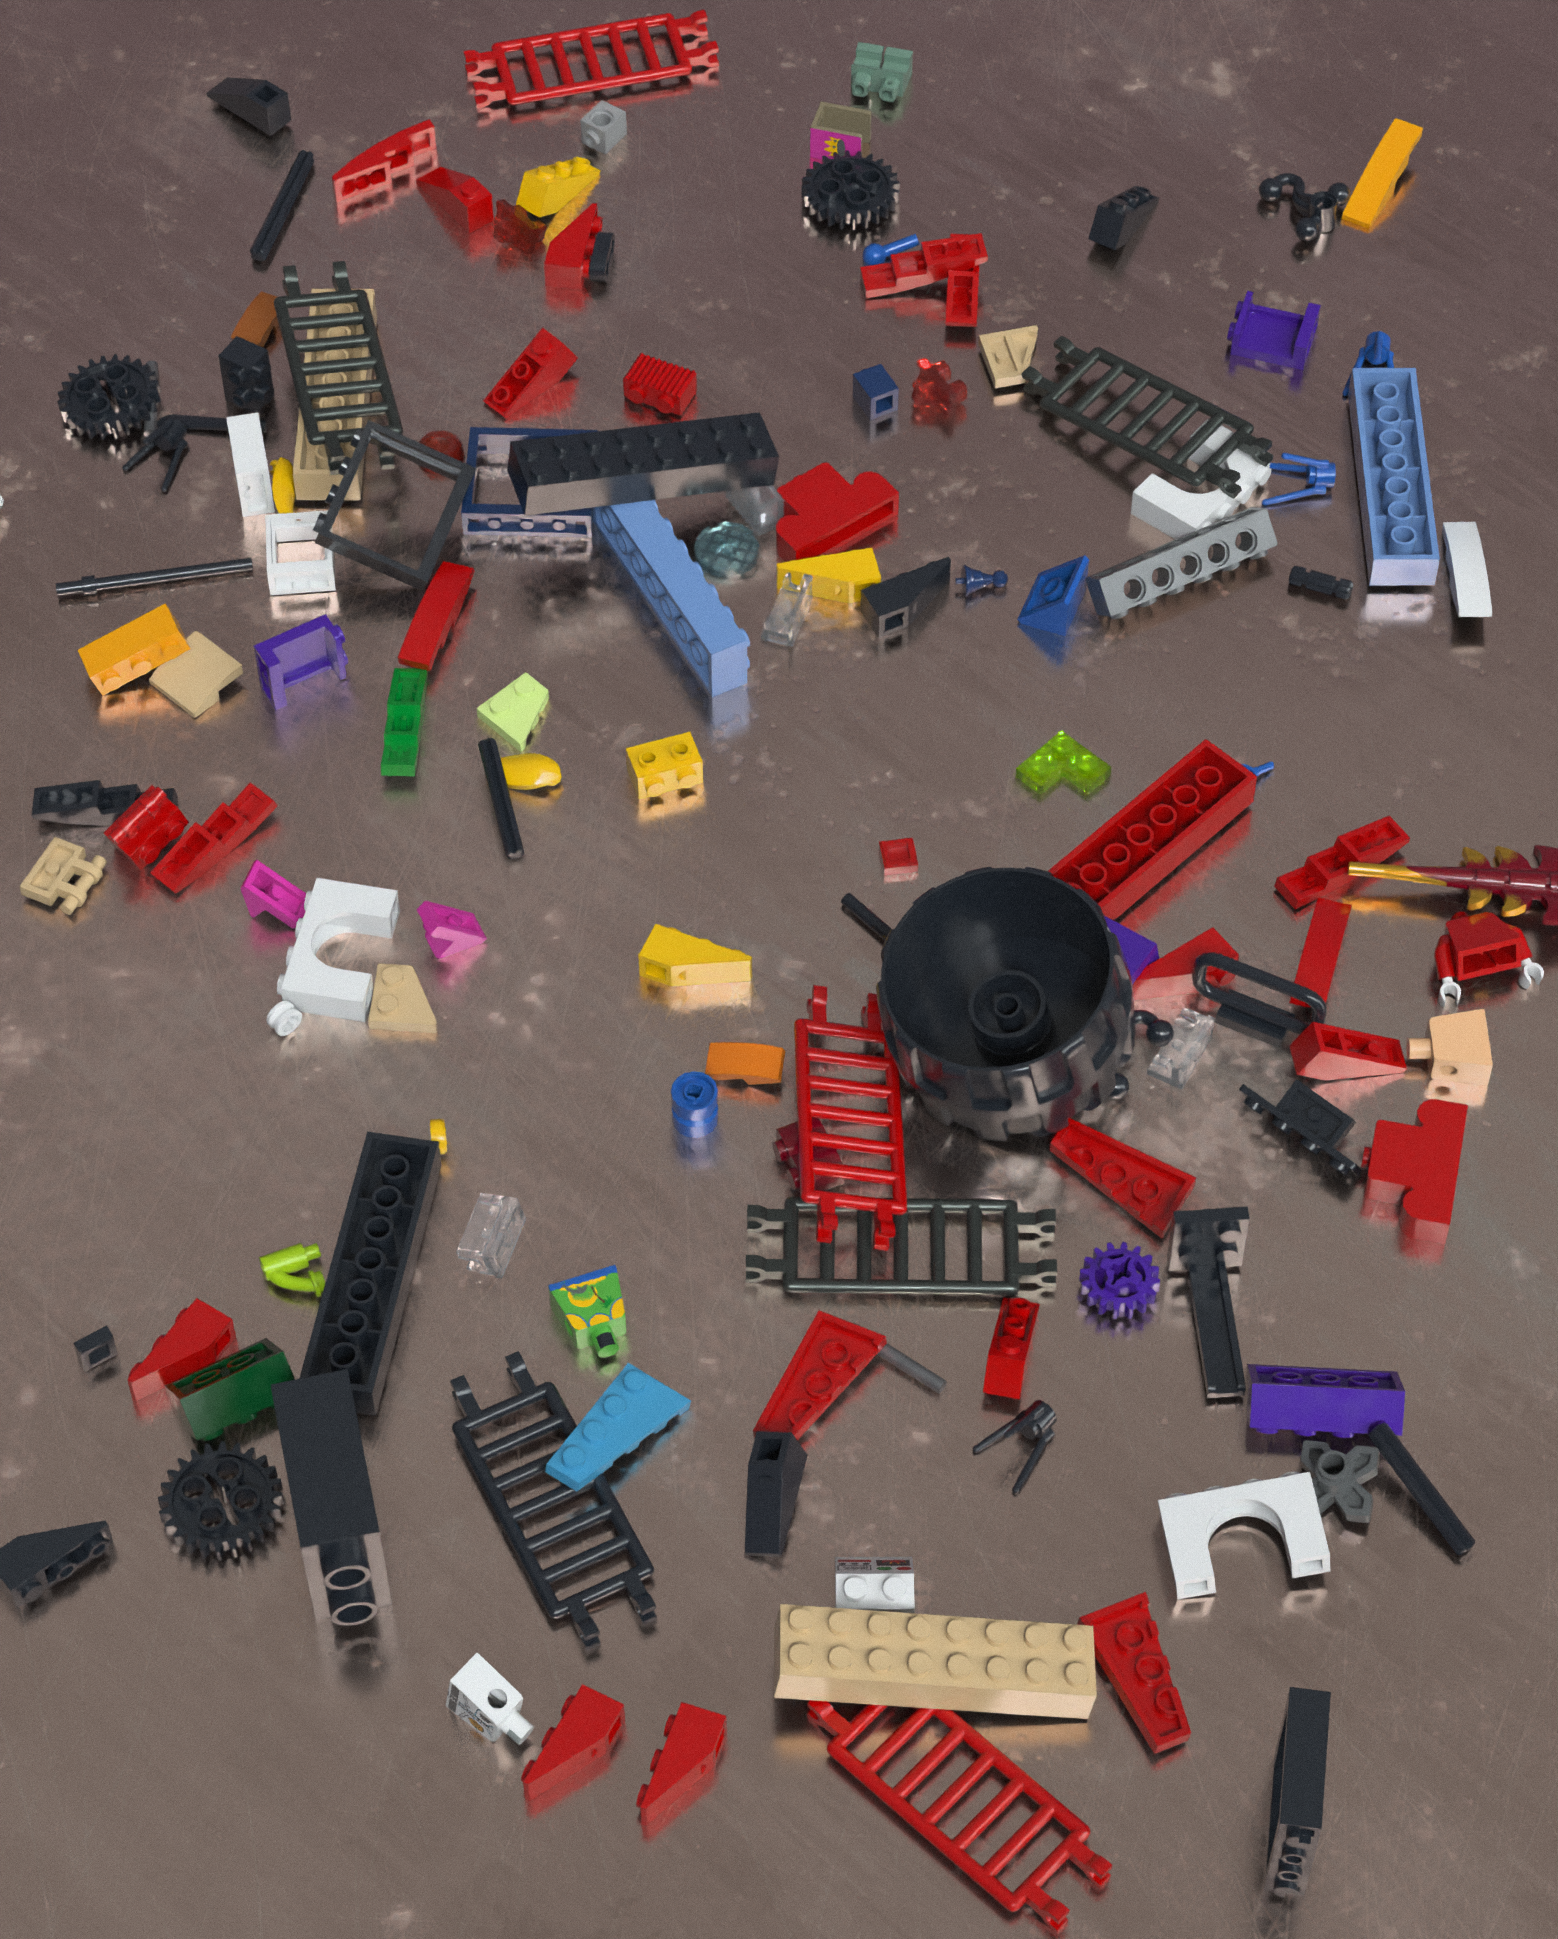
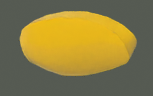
M280 457L279 460H272L269 465L273 467L272 470H269L271 476H273V498L279 514L294 513L296 494L293 480V464L288 459Z
M525 753L501 757L508 788L531 790L546 785L555 786L561 781L562 776L559 765L547 756Z

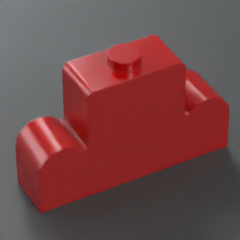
M827 462L814 467L802 475H797L788 483L777 488V514L781 519L776 524V552L785 562L828 555L898 515L899 492L883 476L872 471L860 473L855 477L853 484H849Z
M1438 1099L1424 1101L1419 1105L1414 1125L1378 1120L1375 1126L1372 1146H1364L1361 1168L1368 1169L1364 1197L1402 1205L1398 1222L1401 1231L1408 1237L1441 1244L1446 1243L1468 1105Z

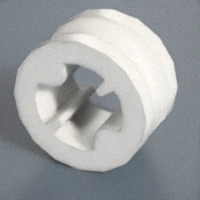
M282 1001L270 1010L266 1021L271 1028H275V1032L279 1036H286L299 1026L302 1020V1013L298 1009H294V1005L291 1002Z

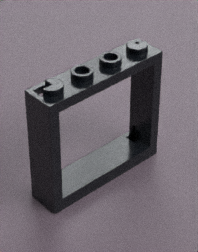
M368 420L364 430L357 428L350 446L356 448L352 458L344 457L338 474L343 476L340 485L333 484L325 502L331 504L327 515L320 512L313 531L318 532L315 544L423 591L476 468ZM369 443L456 481L418 570L330 532Z
M1296 1687L1289 1688L1274 1755L1264 1882L1265 1891H1272L1280 1897H1285V1893L1305 1896L1322 1830L1331 1692Z

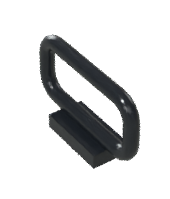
M1205 952L1198 955L1194 961L1192 972L1193 985L1204 997L1221 1004L1215 1018V1023L1281 1048L1289 1031L1300 1035L1312 1022L1325 1024L1326 1004L1321 996L1307 987L1214 952ZM1207 967L1219 968L1307 1003L1312 1008L1311 1021H1301L1296 1019L1293 1013L1229 989L1227 992L1211 985L1206 979Z

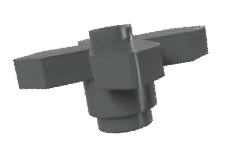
M1304 1441L1300 1462L1302 1468L1306 1472H1310L1313 1477L1312 1483L1320 1514L1335 1502L1347 1521L1369 1523L1372 1516L1373 1498L1361 1484L1378 1475L1380 1463L1379 1449L1377 1447L1356 1445L1350 1452L1344 1454L1331 1450L1326 1442Z

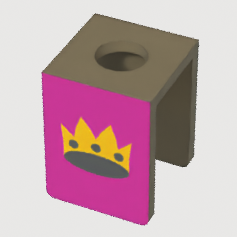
M821 101L810 127V157L822 159V156H826L829 159H833V152H837L842 157L845 155L846 150L850 152L851 156H855L858 151L862 153V142L869 143L871 140V111Z

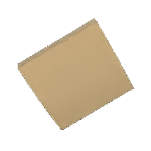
M197 630L186 638L190 650L158 666L149 678V683L194 718L218 702V691L243 674L242 664Z

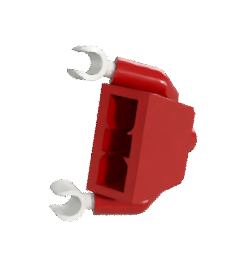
M1466 912L1454 914L1451 920L1445 923V934L1439 937L1434 951L1438 980H1442L1443 983L1438 996L1439 1004L1445 1007V994L1449 993L1455 996V1002L1458 1005L1461 988L1453 982L1455 977L1458 981L1521 967L1522 965L1523 970L1518 979L1519 984L1523 988L1528 989L1531 984L1529 975H1531L1535 979L1536 984L1539 985L1544 971L1539 964L1531 962L1533 955L1522 930L1503 922L1492 912L1471 916Z

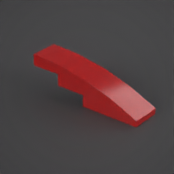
M430 119L401 130L376 143L332 176L335 201L338 203L391 184V174L414 166L413 157L437 149L435 127Z
M982 233L921 242V250L891 254L890 263L860 267V277L865 298L898 293L948 278V270L966 271L988 261V255Z
M950 234V238L972 234ZM979 265L966 271L948 270L945 326L977 327Z
M445 561L442 562L431 580L408 629L397 657L399 664L431 671L439 648L443 649L451 626L455 627L475 572L474 568Z
M250 782L229 806L222 802L202 826L195 822L150 872L151 875L172 892L178 893L229 855L254 832L278 805Z
M1390 815L1338 836L1333 847L1308 856L1303 867L1277 877L1274 887L1294 909L1300 908L1359 877L1348 875L1349 862L1379 864L1408 844L1410 837Z
M1318 897L1294 983L1316 992L1326 1004L1352 905ZM1290 997L1289 1003L1311 1008L1307 1003Z

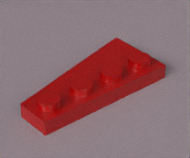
M1069 1118L1068 1127L1058 1131L1051 1141L1050 1152L1162 1239L1172 1224L1173 1212L1180 1211L1195 1187L1196 1177Z
M818 1310L753 1429L754 1438L757 1431L792 1432L798 1441L887 1344L886 1336Z
M1143 1592L1079 1617L1077 1625L1093 1626L1095 1657L1153 1753L1156 1754L1188 1741L1191 1730L1178 1690L1172 1684L1169 1674L1171 1668L1167 1656L1163 1655L1158 1640L1160 1634L1155 1620L1152 1621L1148 1609L1150 1603L1147 1594Z

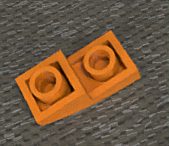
M710 1043L705 1074L709 1075L714 1081L743 1079L748 1085L781 1083L786 1051L781 1047L755 1043Z

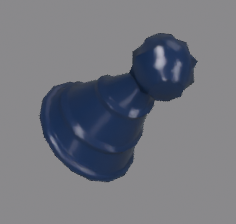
M965 564L961 569V578H955L956 585L962 584L965 597L991 583L998 588L1005 587L1008 583V576L1004 571H994V574L991 575L970 568Z

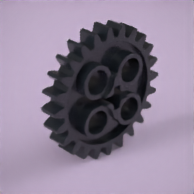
M846 150L845 155L842 157L837 152H833V159L822 156V164L814 161L813 169H806V177H802L801 197L804 199V207H809V214H817V221L820 222L828 219V226H832L837 222L840 229H843L846 224H850L852 230H855L859 223L864 228H868V221L870 220L875 224H879V216L887 219L889 211H895V203L899 202L900 182L897 181V173H892L891 165L883 166L884 159L881 158L874 162L873 154H869L864 158L861 151H858L855 156H851L850 152Z
M117 354L113 355L111 361H107L103 355L100 358V363H95L90 359L89 367L85 368L78 365L79 373H69L70 382H62L63 390L58 391L60 400L57 403L63 421L68 423L70 430L76 428L78 435H82L87 431L89 439H92L97 433H100L102 440H105L108 433H112L116 439L118 438L119 431L122 430L129 435V427L142 428L140 420L150 421L149 412H157L156 403L161 402L159 395L161 389L155 371L151 372L149 364L142 366L141 359L139 358L131 362L129 355H126L122 361L118 359ZM101 380L105 382L119 413L114 412L106 392L102 389Z
M221 1441L218 1451H213L209 1444H205V1454L199 1455L192 1449L190 1450L192 1458L190 1462L181 1458L177 1459L180 1471L168 1469L167 1474L170 1482L161 1483L163 1495L158 1497L159 1506L162 1509L159 1511L162 1523H165L166 1534L173 1535L176 1546L186 1542L185 1546L188 1554H192L197 1548H200L202 1559H206L210 1551H215L217 1559L222 1560L224 1551L230 1550L232 1556L237 1558L238 1547L243 1546L247 1551L252 1552L251 1541L253 1539L265 1543L263 1530L272 1532L276 1530L273 1519L282 1518L280 1505L284 1504L283 1492H280L283 1490L281 1478H277L276 1467L269 1466L266 1455L256 1459V1452L253 1447L243 1454L241 1445L238 1442L232 1451L227 1450L224 1441ZM229 1474L237 1475L230 1480L222 1479L224 1476ZM205 1476L212 1478L222 1501L228 1503L230 1513L238 1522V1525H232L223 1504L218 1498L214 1497L213 1489L204 1478ZM195 1492L203 1493L202 1495L196 1498L188 1497L189 1495ZM246 1503L255 1504L247 1509L240 1508L243 1504ZM212 1521L221 1522L220 1524L214 1527L206 1526L209 1522Z

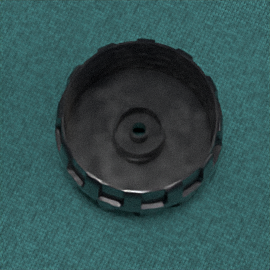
M990 866L965 872L964 875L953 878L936 888H930L912 903L913 906L899 921L896 928L890 930L881 950V981L876 985V994L882 1028L890 1054L906 1086L912 1085L919 1092L929 1114L946 1126L954 1121L971 1128L981 1139L1006 1141L1009 1134L1030 1132L1034 1136L1042 1137L1067 1128L1069 1125L1068 1119L1080 1111H1091L1097 1108L1115 1089V1074L1118 1068L1123 1067L1129 1061L1133 1052L1136 1035L1134 992L1129 967L1119 940L1109 930L1098 903L1084 890L1075 889L1068 883L1053 877L1051 872L1031 867L1022 869L992 868Z

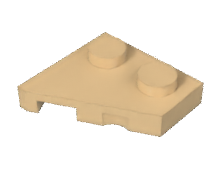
M1037 325L979 335L978 345L995 388L1026 382L1022 378V372L1031 363L1038 336Z
M378 963L368 1019L369 1029L437 1033V1021L413 966Z

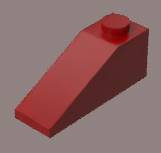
M440 166L416 179V184L469 234L494 221L492 193L474 177Z
M1212 927L1146 966L1133 983L1134 1001L1199 993L1192 981L1193 964L1198 955L1205 952H1214L1238 961L1239 954ZM1207 967L1206 979L1215 987L1227 985L1236 976L1216 967Z
M1312 1022L1289 1045L1296 1074L1326 1081L1396 1074L1407 1070L1399 1040Z

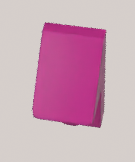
M255 860L240 888L250 916L254 918L266 910L294 929L298 919L303 918L305 915L304 902L306 893L260 861Z
M426 900L416 909L423 921V928L426 931L425 938L437 959L477 946L487 939L474 913Z

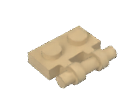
M54 837L20 885L21 895L49 906L53 905L58 896L62 897L65 900L61 904L60 909L65 914L71 915L76 907L83 905L87 899L86 893L91 885L97 884L103 876L102 869L107 864V861L99 855H96L91 862L84 861L86 857L85 848ZM74 874L81 876L75 885L68 883Z

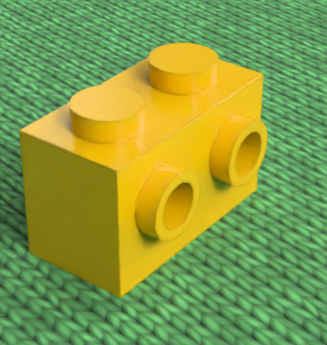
M691 732L626 748L627 772L638 799L656 797L666 792L690 788L696 784L703 783V761Z

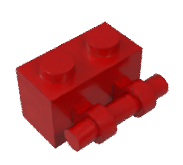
M151 785L104 832V835L123 856L141 871L147 864L157 859L160 851L171 840L178 838L182 834L184 827L189 822L180 809L167 798L166 793L158 786L155 788Z

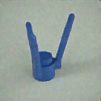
M1381 331L1370 333L1366 338L1365 347L1359 349V356L1353 368H1361L1365 359L1375 365L1386 362L1387 368H1394V353L1390 351V337ZM1351 374L1343 390V396H1348Z
M1282 453L1281 457L1283 459L1306 464L1307 466L1270 463V468L1306 473V483L1312 484L1313 488L1262 500V505L1281 503L1314 494L1325 495L1326 488H1333L1335 484V463L1329 462V460H1317L1295 454Z

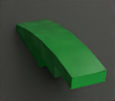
M394 668L387 701V721L384 730L381 776H415L425 708L427 670Z

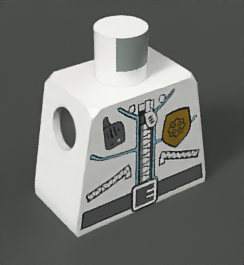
M478 1653L450 1680L446 1707L488 1740L495 1742L505 1733L520 1745L534 1729V1726L520 1715L523 1702L522 1695Z

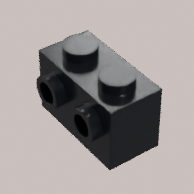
M236 336L218 355L225 400L239 408L258 413L274 396L268 350Z

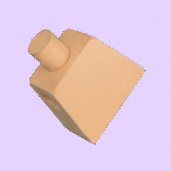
M1485 1009L1430 1018L1427 1023L1425 1038H1407V1058L1427 1059L1429 1075L1434 1080L1488 1085L1493 1062Z

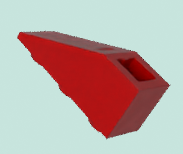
M592 203L549 243L544 262L545 286L582 290L585 278H590V256L593 253L595 237L598 231L602 232L603 217L598 216L597 203Z
M542 327L483 401L507 419L559 383L578 357L564 343Z
M1003 1297L988 1353L983 1393L1020 1399L1039 1312V1303L1029 1302L1024 1298L1011 1299Z
M198 1298L188 1308L182 1309L176 1317L175 1324L166 1335L159 1336L154 1342L149 1355L143 1362H138L131 1369L127 1381L132 1399L138 1401L164 1389L165 1385L216 1362L236 1339L232 1318Z
M583 1684L575 1696L571 1694L562 1707V1718L557 1727H550L541 1743V1749L543 1750L536 1761L531 1759L522 1773L521 1781L523 1782L525 1799L529 1801L535 1799L605 1755L625 1723L624 1704Z
M681 1702L676 1715H669L664 1729V1737L667 1738L663 1750L656 1749L650 1765V1772H653V1776L649 1785L643 1784L637 1797L636 1807L641 1810V1824L648 1825L714 1768L727 1734V1716Z

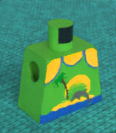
M615 1265L548 1285L551 1309L576 1348L582 1349L594 1345L598 1356L602 1358L610 1357L619 1350L616 1338L623 1336L627 1332L624 1305Z

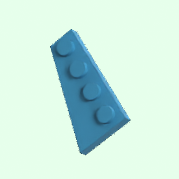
M628 1363L548 1461L545 1472L573 1490L578 1491L613 1465V1461L625 1452L629 1454L636 1449L640 1441L651 1433L656 1434L666 1427L670 1419L677 1414L681 1416L689 1410L691 1400Z

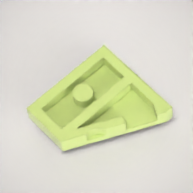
M525 672L477 708V717L518 751L522 752L527 746L526 739L531 729L534 730L539 721V713L544 710L549 700L548 689Z

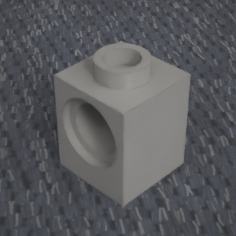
M603 100L580 120L582 143L604 154H607L627 134L626 111Z

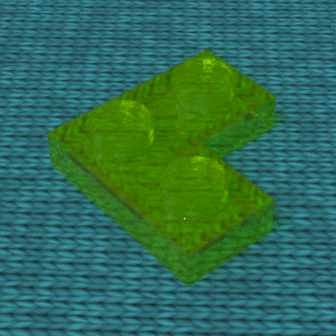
M1061 730L1016 768V777L1040 795L1062 776L1089 794L1111 776L1112 767Z

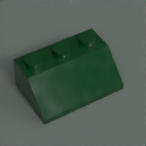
M265 1338L179 1378L164 1387L188 1432L196 1440L202 1438L203 1441L221 1435L224 1432L223 1428L235 1422L237 1424L247 1423L258 1416V1411L269 1406L275 1408L271 1384L295 1380V1377L284 1351Z

